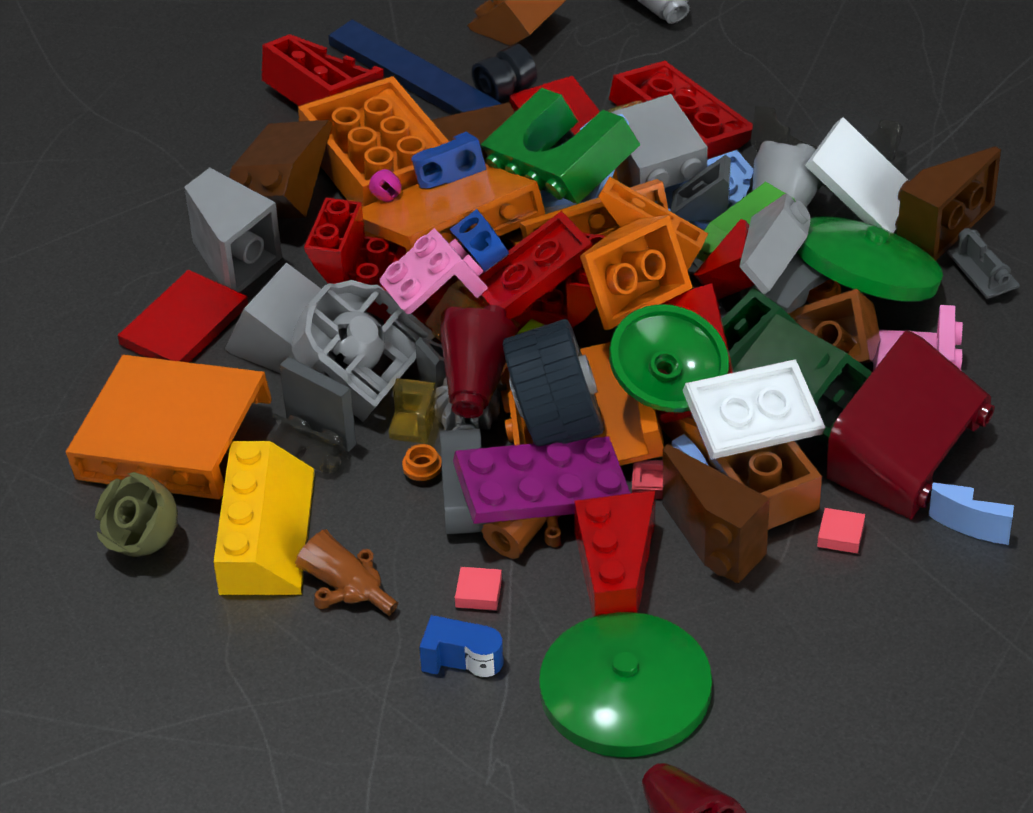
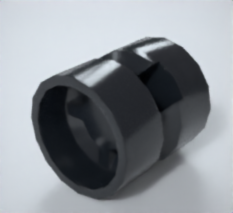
M513 44L496 53L495 57H487L472 66L471 70L476 89L499 102L508 98L513 92H520L537 81L535 63L528 51L520 44Z

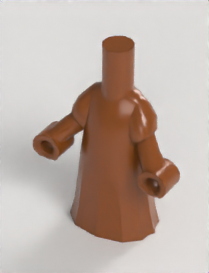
M560 515L488 522L483 525L481 530L483 538L491 548L511 559L520 557L524 548L545 522H547L548 526L545 529V544L551 547H558L561 544V530L558 527Z
M327 529L316 533L297 555L295 561L297 568L312 574L337 589L330 591L328 588L323 587L316 591L314 605L318 609H326L329 605L341 601L353 604L368 600L389 616L396 610L399 604L380 589V574L373 568V552L369 549L361 550L356 558L334 539Z

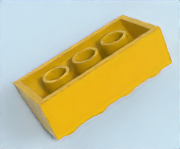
M232 441L230 444L213 561L219 595H301L304 570L297 568L295 561L297 555L307 543L315 475L314 468L271 441Z

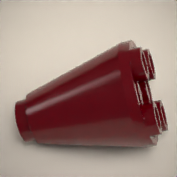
M488 305L483 309L449 307L446 309L444 319L441 322L440 334L449 402L452 404V411L464 418H477L483 414V410L488 406L507 367L503 340L518 334V328L506 317V310L497 305Z
M659 763L652 766L642 779L644 796L650 813H747L733 797L667 763Z

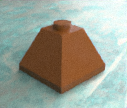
M858 289L799 307L788 313L803 329L843 350L862 365L873 362L880 341L875 307Z

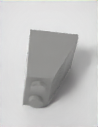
M671 94L611 112L617 115H624L629 122V127L640 143V146L616 168L618 180L629 188L655 179L662 181L664 188L688 181L707 168L708 147Z
M208 168L184 187L193 243L220 284L241 292L282 258L276 203L212 168Z
M285 263L243 309L225 350L230 354L281 374L280 364L285 359L290 357L296 360L292 352L295 325L303 310L321 288L288 263ZM346 329L338 330L341 341L348 337ZM331 351L328 356L335 361L336 357L333 356L334 353Z

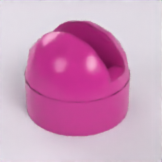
M380 170L370 179L369 189L381 201H393V198L401 193L402 185L400 180L390 170ZM385 182L390 185L387 190L381 187Z

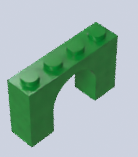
M541 88L480 145L488 156L486 162L489 166L538 182L540 191H547L559 200L564 198L579 204L640 146V143L624 117L602 109L570 140L556 148L550 149L578 123V120L561 94Z

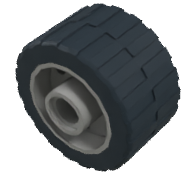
M563 319L503 340L504 355L510 373L509 383L520 416L526 422L534 445L545 446L556 442L563 444L571 443L603 433V421L595 393H598L596 382L587 356L582 355L568 320Z

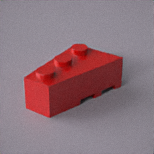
M291 34L263 44L261 80L298 106L383 79V68L374 65L369 70L355 65V58L345 55L343 60L327 54L326 47Z
M656 490L574 501L575 536L593 617L617 612L638 613L646 564L650 554V543L655 528Z

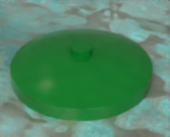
M838 217L810 218L808 236L797 253L808 265L824 276L849 288L858 289L860 292L890 300L923 301L932 298L937 293L943 277L942 269L927 252L897 234L868 223Z
M609 613L591 617L577 623L553 642L545 654L540 669V698L544 712L551 724L561 735L575 745L605 756L641 757L675 746L687 738L699 726L710 705L712 674L708 658L699 643L676 624L644 613Z

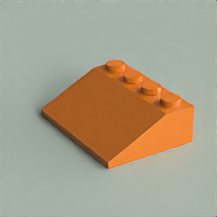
M394 76L298 106L299 122L329 120L332 123L321 168L347 200L362 202V207L379 200L369 189L370 179L376 172L383 169L392 171L400 180L402 185L401 191L418 184L411 159L412 156L420 151L435 148L449 142ZM385 182L381 187L387 190L390 185Z

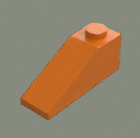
M609 177L598 197L620 228L641 218L670 215L688 271L700 252L708 233Z

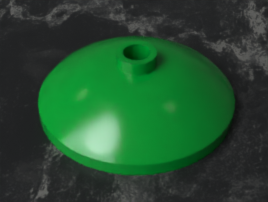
M651 305L630 313L617 326L609 347L611 369L620 386L638 402L665 412L691 411L682 391L685 383L726 375L729 370L727 348L717 330L700 315L679 306ZM658 370H665L668 374H663Z

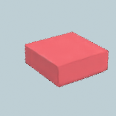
M644 460L633 463L632 493L656 490V499H662L663 460Z
M825 508L817 547L858 554L865 524V514Z
M460 567L455 594V607L497 611L502 584V570Z

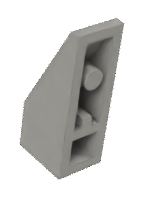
M785 193L751 217L739 267L762 294H766L771 290L808 236L811 221L810 214L803 203L798 200L795 202L788 193Z

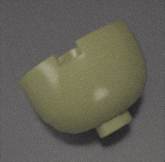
M136 472L127 473L130 476L123 480L116 478L109 483L100 496L95 510V519L100 521L102 533L97 532V535L105 547L113 551L135 557L150 555L164 547L173 536L177 525L178 509L171 492L162 483Z

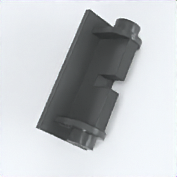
M965 228L960 232L959 247L949 250L947 254L986 299L1020 287V284L1010 274V267L1002 263L987 248L977 230Z

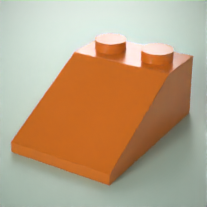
M670 215L638 219L611 232L580 255L604 330H610L618 326L626 316L640 308L660 305L693 288Z

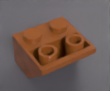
M487 0L474 10L477 16L467 26L473 32L511 46L532 34L566 0H493V2Z

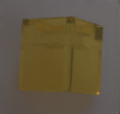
M396 378L393 388L395 413L389 429L390 439L418 443L428 442L435 418L434 396L436 392L434 382Z

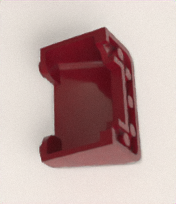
M908 330L905 331L836 419L828 442L827 479L912 519L920 507L926 508L930 504L933 472L964 430L968 428L975 431L979 426L986 427L990 422L995 406L991 404V396L923 337Z

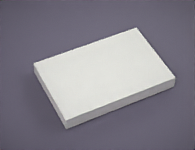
M842 117L834 124L805 166L864 223L894 233L896 230V219L899 215L900 201H898V192L908 179Z
M796 359L685 383L682 390L711 460L822 435L826 428Z

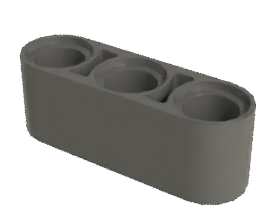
M480 429L440 431L446 535L482 532L483 525L486 523L473 524L453 463L455 451L481 448Z

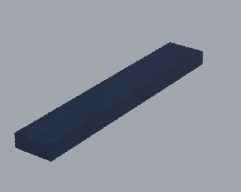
M353 19L328 35L329 45L355 58V60L369 68H372L374 65L383 68V76L387 78L394 76L402 87L451 115L501 104L499 101Z

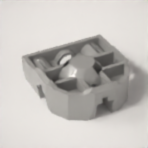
M348 280L325 285L309 302L295 325L292 352L298 362L314 370L316 369L320 373L325 371L330 378L349 387L351 390L353 414L364 422L415 361V342L418 338L421 337L431 341L436 334L415 316L406 314L381 286ZM374 301L379 305L382 303L386 304L389 307L386 311L392 315L382 327L374 317L365 313ZM346 329L348 337L341 341L338 330ZM331 351L336 356L339 353L345 356L343 362L349 365L345 370L328 356ZM384 353L393 363L379 377L372 369Z

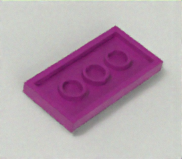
M609 436L587 438L565 444L556 442L545 446H536L533 443L457 450L453 458L454 467L473 524L575 514V500L630 493Z

